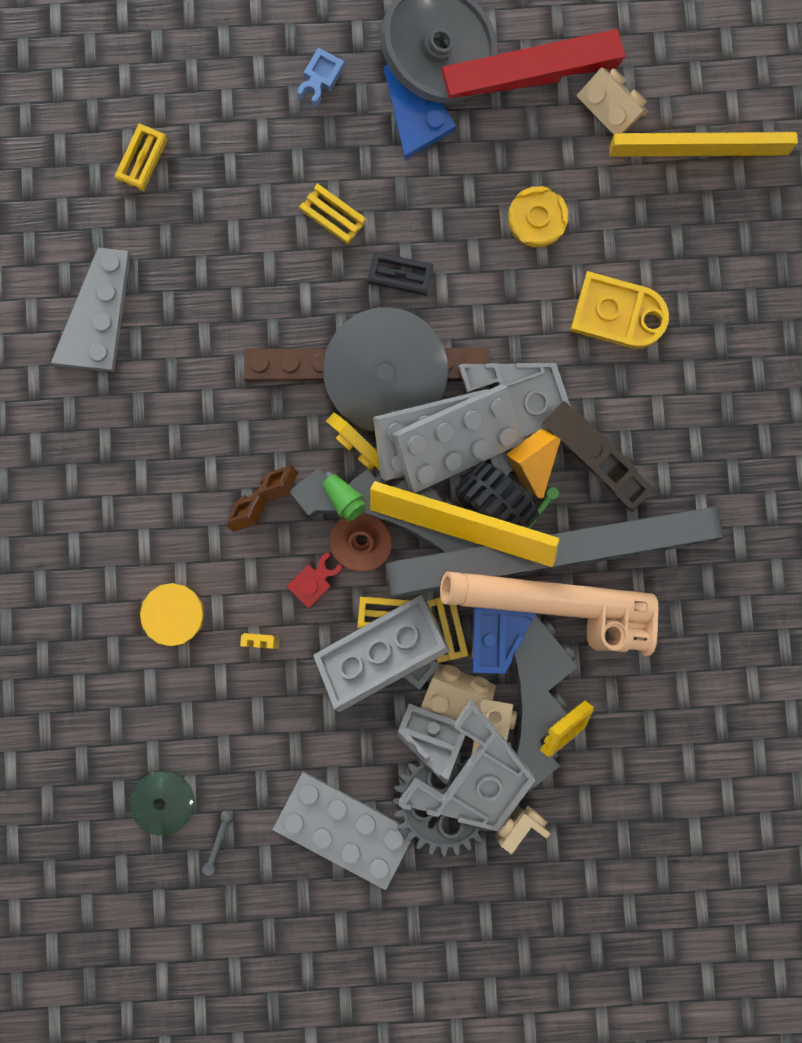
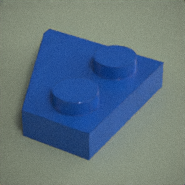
M473 608L471 672L505 674L536 613Z

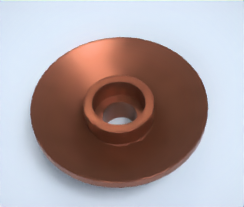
M361 513L357 518L349 522L344 517L339 519L332 528L329 543L333 556L341 565L354 571H370L380 567L388 559L392 548V537L387 526L379 518L371 514ZM357 535H365L368 540L360 541Z

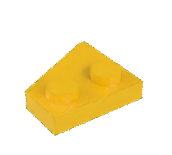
M334 412L326 422L339 433L336 439L349 451L354 447L361 454L357 459L370 471L374 467L380 471L377 450L349 423Z

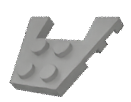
M556 363L458 365L466 392L497 382L498 386L501 384L508 386L522 442L540 429L548 431L542 423L563 401L570 405ZM513 448L489 459L492 465L503 471L506 475L513 468L505 454Z
M470 700L454 722V728L480 744L445 794H441L419 779L414 778L399 799V806L407 810H411V808L423 810L428 815L436 817L443 815L456 818L458 822L498 832L536 780L533 773L474 701Z

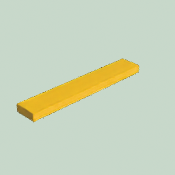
M795 132L615 133L609 146V157L782 156L791 153L798 144V137Z
M374 481L370 489V510L546 566L553 567L560 540L558 537Z

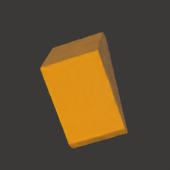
M543 429L538 430L505 454L523 488L537 498L544 497L561 440L559 437Z

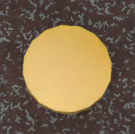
M544 186L530 187L522 190L512 201L508 211V226L512 235L520 243L530 247H546L555 243L563 235L568 223V208L564 199Z
M174 583L160 585L152 590L142 603L140 612L142 627L148 637L158 644L168 646L185 644L194 638L202 628L204 620L203 603L196 593L187 586Z

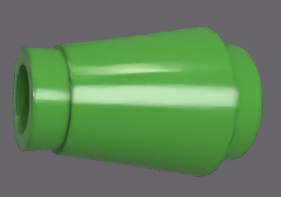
M336 474L329 476L322 483V488L325 490L340 518L344 517L348 522L352 521L366 509L367 504L363 501L364 496Z

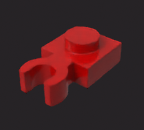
M329 553L321 556L319 567L316 570L308 564L287 585L309 609L331 588L325 580L328 577L338 575L343 568L340 564L333 570L326 568L325 563L331 557Z

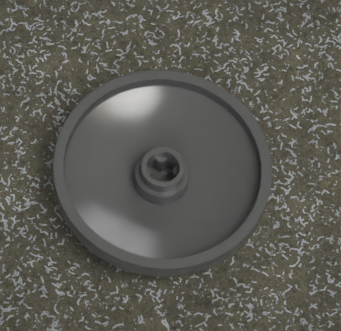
M394 0L382 22L381 46L390 70L408 90L432 102L456 103L474 96L449 99L441 74L443 66L498 55L497 38L494 28L484 10L475 0Z
M378 307L354 315L336 331L325 353L323 375L327 393L336 409L353 424L375 432L373 420L375 416L440 401L446 388L448 363L441 340L431 326L423 319L403 309Z

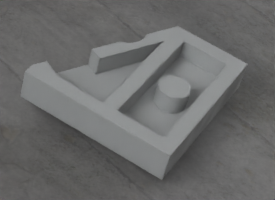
M409 704L399 727L398 737L443 783L448 784L466 735L454 728L456 720Z

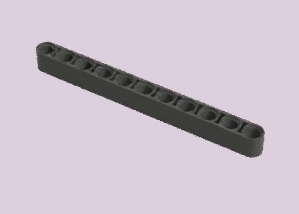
M710 507L551 534V536L560 538L553 567L486 546L399 560L388 563L385 567L391 597L395 598L440 590L442 577L447 571L512 578L715 542L723 539L724 535L717 507Z

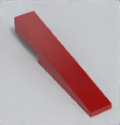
M618 29L443 66L441 74L448 98L450 99L559 83L563 76L598 72L601 67L608 70L616 69L626 55Z

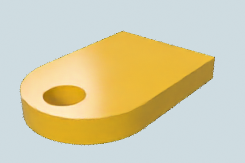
M587 271L570 332L632 349H641L654 344L663 335L668 325L669 312L663 298L654 290ZM649 314L655 315L660 321V326L656 329L648 328L644 323V317Z

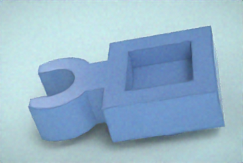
M318 48L303 72L304 78L309 81H305L299 86V98L303 99L307 92H313L315 95L312 97V105L316 107L322 98V88L331 92L345 68V62Z

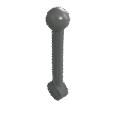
M223 811L220 815L222 822L209 861L202 868V872L206 876L213 875L216 870L214 863L227 824L233 819L230 811Z

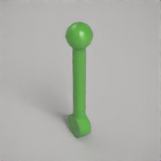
M551 487L547 490L546 498L537 509L539 516L551 500H555L559 496L557 488ZM539 516L528 527L529 529L533 526V524L536 522Z

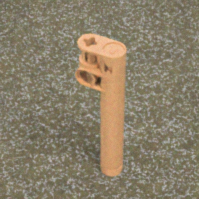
M449 571L442 577L440 597L442 603L446 605L457 606L459 604L466 607L587 618V642L590 647L597 651L627 652L628 650H638L641 655L650 656L655 651L657 645L659 608L657 597L652 593L468 573L461 574ZM606 630H607L608 633H609V640H608V642H606V640H605V632H606Z

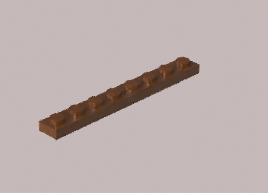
M327 348L244 349L245 382L324 381L323 365ZM444 348L448 363L447 381H462L458 365L490 363V348Z

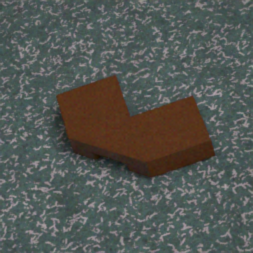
M291 465L267 473L259 481L262 485L252 495L247 497L244 494L235 503L226 526L232 532H236L256 525L266 502L290 494L298 474L296 469Z

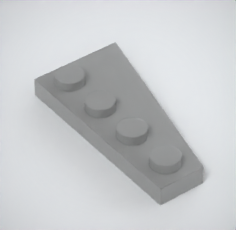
M106 248L97 249L51 364L61 367L115 372L131 256L129 251Z

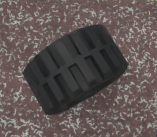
M481 461L455 488L457 498L467 510L528 528L539 516L536 505L526 492L508 475L492 464Z

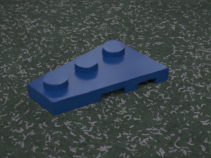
M388 65L384 66V75L391 105L393 106L404 160L456 131V125L442 103L432 102L412 93L398 81Z

